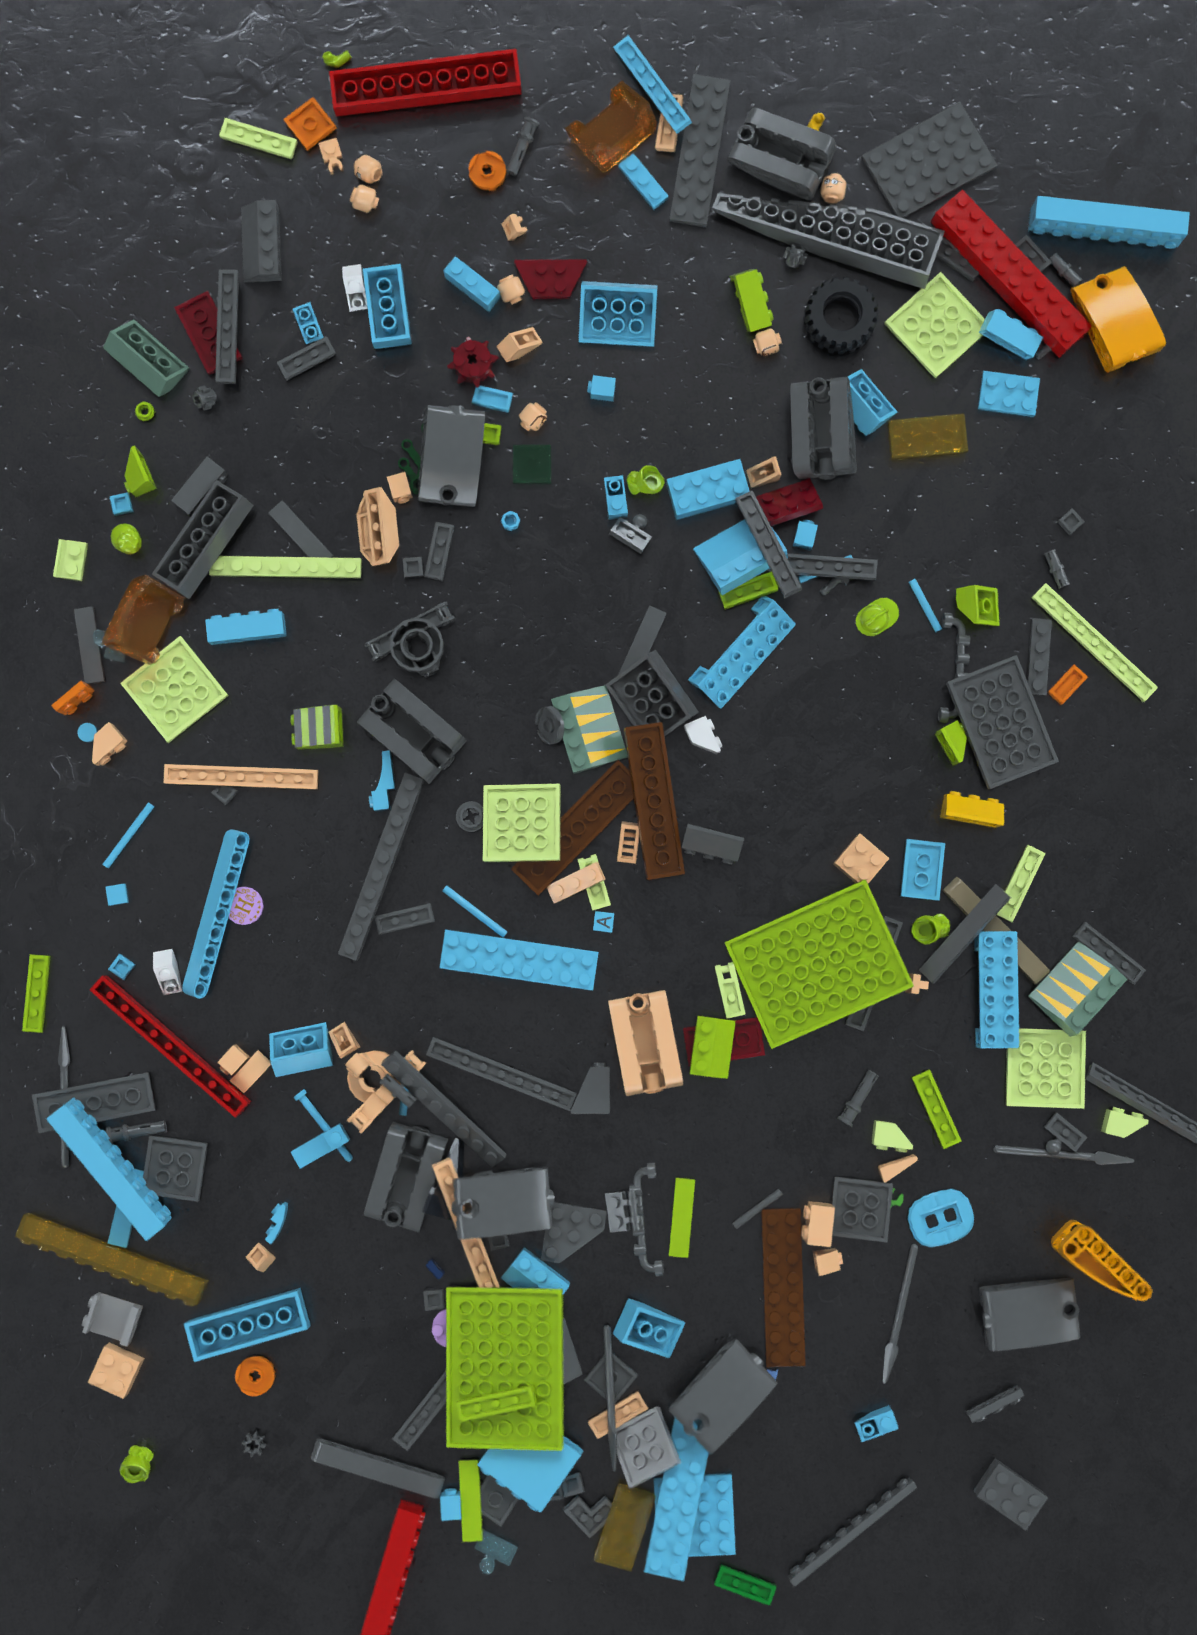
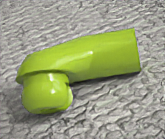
M347 50L339 56L332 55L330 51L323 54L324 63L337 68L352 59Z

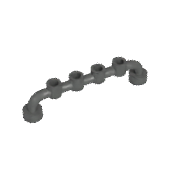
M943 613L942 628H951L952 625L958 628L956 638L957 654L955 658L957 665L956 679L968 674L964 673V665H968L970 660L969 654H965V646L970 645V635H965V625L960 619L953 617L952 613ZM940 707L938 710V722L947 723L948 719H954L959 716L956 708L950 712L945 707Z
M654 1162L647 1163V1167L640 1168L634 1175L633 1185L629 1186V1191L635 1190L639 1203L637 1204L638 1215L641 1218V1222H639L640 1230L633 1231V1236H637L638 1244H634V1255L639 1256L640 1265L644 1270L655 1273V1276H664L663 1260L654 1261V1265L647 1262L641 1178L644 1175H648V1179L656 1178V1164Z

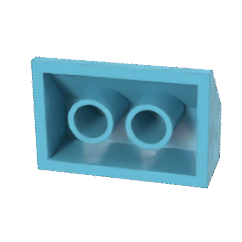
M861 369L849 375L848 378L850 381L854 422L859 431L867 436L892 418L897 411Z
M326 1022L269 1034L270 1062L276 1077L333 1066L332 1050Z
M523 1247L501 1276V1279L512 1288L563 1289L564 1294L570 1286L568 1280L525 1247Z

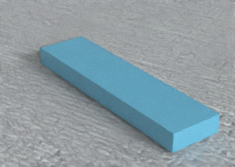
M133 1169L137 1175L143 1177V1170ZM117 1205L107 1244L127 1248L133 1225Z

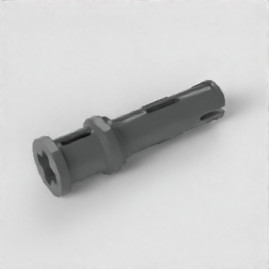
M524 117L523 127L521 132L517 134L518 142L506 169L507 173L514 176L518 173L529 143H532L534 140L533 135L536 127L540 125L538 121L530 117Z
M870 1070L867 1071L851 1101L846 1102L844 1111L841 1116L837 1117L838 1120L850 1127L853 1126L852 1122L857 1114L862 1111L861 1105L879 1077L876 1073Z
M165 1120L130 1127L124 1124L118 1128H106V1133L109 1136L108 1140L112 1144L122 1140L127 1142L134 1137L167 1132Z

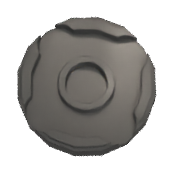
M545 706L539 709L535 719V724L539 728L537 730L539 737L546 744L560 742L564 735V722L561 714L553 706Z

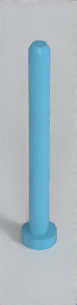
M305 1089L294 1096L296 1101L300 1100L324 1132L330 1129V1126L305 1094L307 1092ZM344 1144L337 1148L346 1161L349 1162L353 1159V1156Z

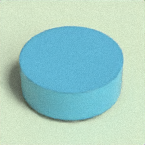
M84 723L78 728V737L84 742H93L94 734L98 730L93 724Z

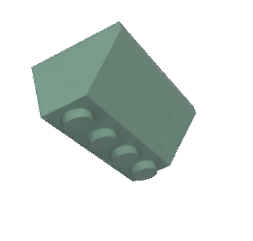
M135 320L110 331L103 347L158 397L171 391L190 369Z

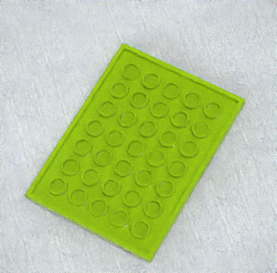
M866 879L724 942L771 1049L914 987Z
M446 1288L447 1448L564 1450L563 1289ZM533 1385L537 1402L536 1406L460 1422L456 1406L457 1401Z

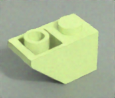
M1113 1107L1112 1110L1106 1109L1101 1132L1125 1138L1147 1125L1149 1120L1143 1119V1114L1132 1112L1131 1115L1124 1114V1109Z
M874 1120L872 1144L876 1145V1149L888 1150V1147H895V1151L907 1152V1149L913 1150V1145L895 1123Z

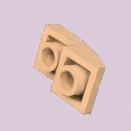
M257 1050L230 1081L245 1093L267 1070L271 1062Z

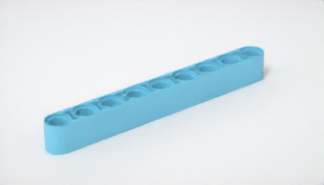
M230 829L223 838L182 987L185 994L198 999L206 996L249 845V836L245 832Z

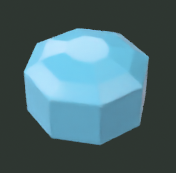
M509 511L503 514L501 523L504 529L513 531L518 528L520 519L517 513Z

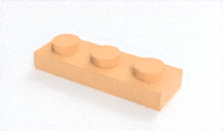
M672 94L682 107L683 96ZM660 114L655 149L656 151L675 152L678 134L675 133L664 116Z
M595 862L550 884L547 889L555 904L606 879L599 863Z
M639 1391L615 1404L616 1428L648 1409ZM607 1409L588 1420L597 1439L608 1433Z

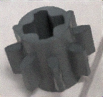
M792 244L791 247L787 246L783 258H786L788 266L798 268L799 265H804L808 254L804 253L805 248L803 246Z
M205 385L197 387L198 390L194 391L193 394L194 404L198 408H203V410L212 409V405H215L217 400L215 391L211 387L206 388Z
M258 1431L252 1436L247 1433L246 1438L248 1441L243 1440L241 1442L242 1445H245L243 1453H250V1457H253L256 1452L258 1455H261L262 1450L260 1448L267 1446V1444L263 1443L265 1436L260 1437ZM253 1440L257 1445L256 1448H253V1444L251 1443Z

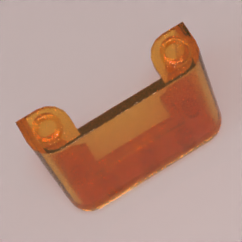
M623 81L612 88L610 93L612 103L589 123L584 125L583 122L576 120L565 128L569 137L602 172H607L648 138L657 127V121L649 102Z
M146 574L134 578L128 585L105 632L102 644L148 665L156 663L160 656V653H158L159 649L156 646L171 615L178 614L184 606L182 602L185 597Z

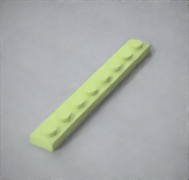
M219 556L209 570V575L361 578L362 559Z
M1045 583L1032 597L1038 605L1143 702L1158 688L1049 585Z

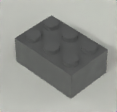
M996 1458L973 1490L977 1497L1025 1530L1028 1529L1048 1498L1043 1491Z

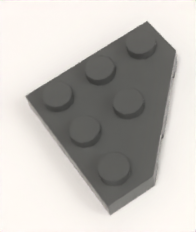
M554 1202V1205L551 1206L553 1228L545 1229L541 1260L561 1263L603 1232L607 1210Z

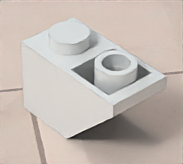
M361 264L342 267L349 310L368 309Z
M706 716L684 725L692 745L715 754L721 752L720 747H722L719 737H715L712 732L715 728L711 719L707 720Z
M173 950L153 952V970L163 995L182 992L178 963Z

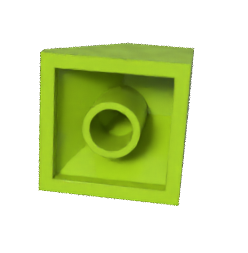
M134 445L130 449L125 471L127 482L124 485L128 493L138 497L157 488L143 454Z
M979 585L956 588L957 608L974 624L1000 626L997 588Z
M957 720L935 733L953 767L963 761L967 740L962 723L959 724Z

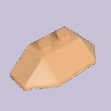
M377 487L364 491L363 499L357 511L360 552L372 566L389 563L399 547L396 509L382 487Z

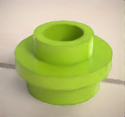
M148 402L139 403L135 409L136 416L142 421H149L155 413L154 407ZM144 409H148V413L146 415L142 414V411Z

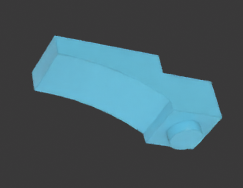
M390 750L382 751L381 777L376 790L371 791L372 796H369L370 808H373L375 812L391 810L389 791L396 790Z
M339 1123L292 1150L291 1154L301 1169L347 1143L350 1138L342 1124Z

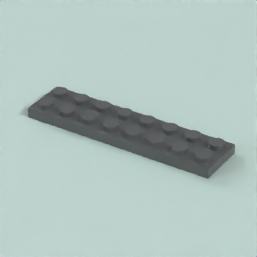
M693 74L687 115L692 123L684 129L670 222L707 227L730 87V80Z

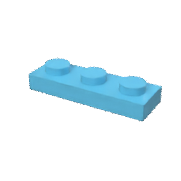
M633 153L618 165L619 169L653 210L668 199L667 193Z

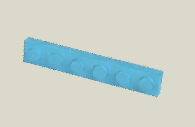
M629 35L613 47L675 133L678 134L692 123L691 119Z

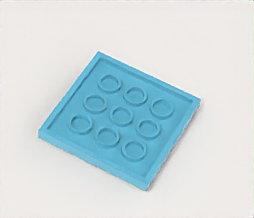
M731 1473L704 1474L689 1557L736 1555ZM663 1476L654 1477L655 1515Z

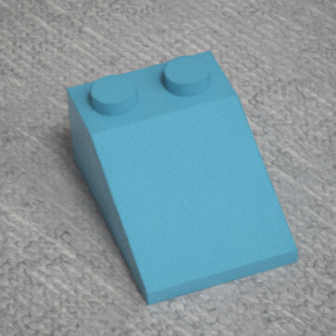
M628 1298L613 1331V1335L622 1343L670 1358L685 1322L649 1305Z

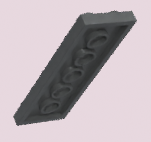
M149 1072L32 1095L39 1133L55 1130L46 1119L73 1097L84 1105L85 1112L88 1115H92L96 1122L156 1110Z

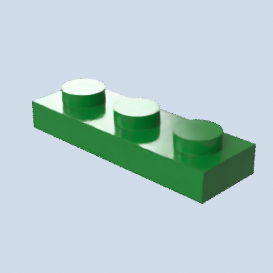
M720 1565L714 1582L715 1586L769 1606L776 1590L775 1584L724 1565Z

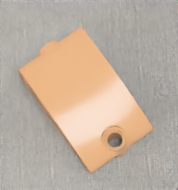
M666 991L634 994L630 997L609 1000L608 1003L626 1096L641 1093H658L663 1091V1089L683 1086ZM635 1000H642L644 1004L642 1007L636 1008L633 1006V1002Z

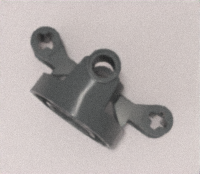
M440 603L415 618L404 620L396 628L365 643V648L369 649L373 657L372 661H379L391 653L398 665L409 672H417L424 676V678L437 673L440 670L439 660L444 650V641L438 628L456 619L450 613L447 607L448 603ZM419 637L421 641L426 643L427 653L417 658L411 653L409 642Z

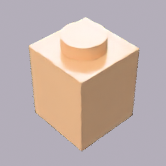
M405 472L387 477L394 502L401 504L408 502L409 498H413Z
M237 1044L233 1045L218 1061L221 1065L219 1068L226 1075H235L249 1060L250 1056Z

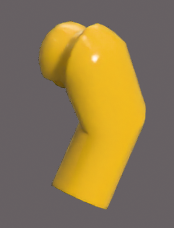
M822 113L813 115L808 123V127L819 131L825 116Z

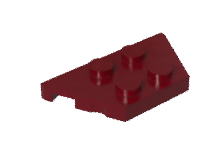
M587 259L514 260V264L532 299H570L587 265Z

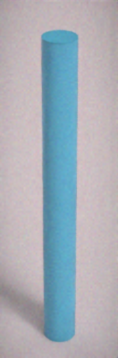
M147 803L103 862L105 867L109 868L154 808L152 804Z
M446 885L442 892L501 937L507 934L505 929Z

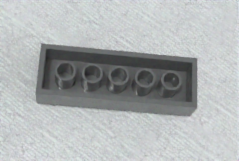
M216 480L152 575L184 597L190 599L254 505L241 494Z

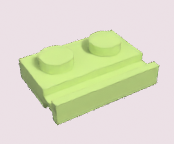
M59 539L53 576L55 578L82 581L88 544Z

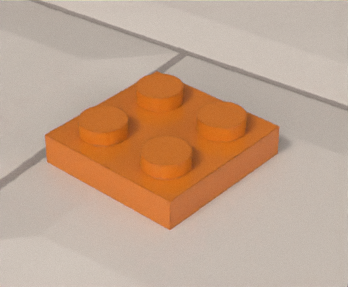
M314 97L283 119L307 151L337 129L334 122Z
M80 681L51 706L65 716L67 714L70 715L77 710V706L81 702L84 703L92 697L94 689L89 684Z

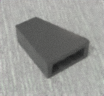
M597 1062L594 1063V1066H590L571 1108V1114H610V1066H606V1063Z

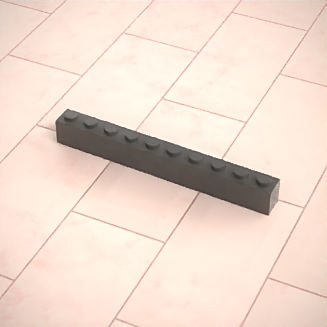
M404 773L340 946L339 955L359 961L425 782L421 778Z

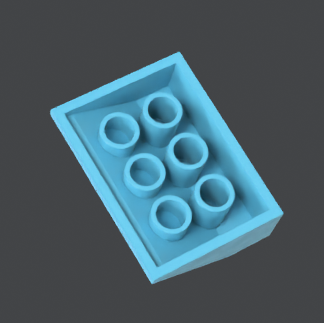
M582 281L579 342L654 346L657 285ZM606 337L625 340H606Z
M745 519L693 548L721 595L726 594L769 569ZM773 530L786 557L788 558L786 547L782 543L777 533Z

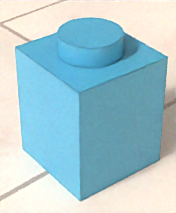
M593 375L592 381L588 382L587 391L591 393V399L613 401L616 378Z
M810 520L799 521L792 547L811 551L818 525H815Z
M455 1488L445 1489V1492H441L440 1496L441 1521L460 1520V1491H456Z

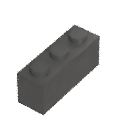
M206 457L171 501L191 517L214 482L217 480L224 484L228 474L209 457Z

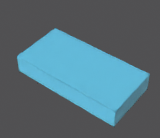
M479 385L478 388L475 387L472 404L509 413L513 393Z

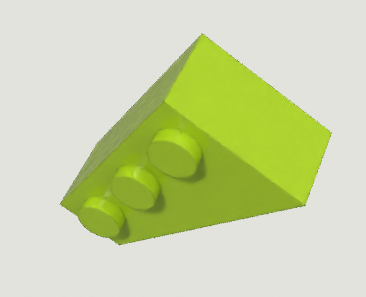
M750 269L731 275L730 279L735 283V294L739 298L740 310L747 332L772 326L773 314L771 309L768 310L767 308L768 296L761 286L763 283L761 272H758L757 269Z

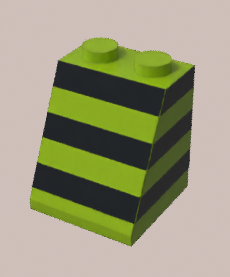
M338 705L293 709L294 714L291 715V725L294 726L295 733L292 734V745H295V748L344 747L342 709Z

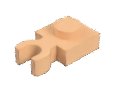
M337 138L320 142L319 146L324 163L330 162L328 165L330 173L334 174V166H339L342 172L343 165L338 159L343 157Z

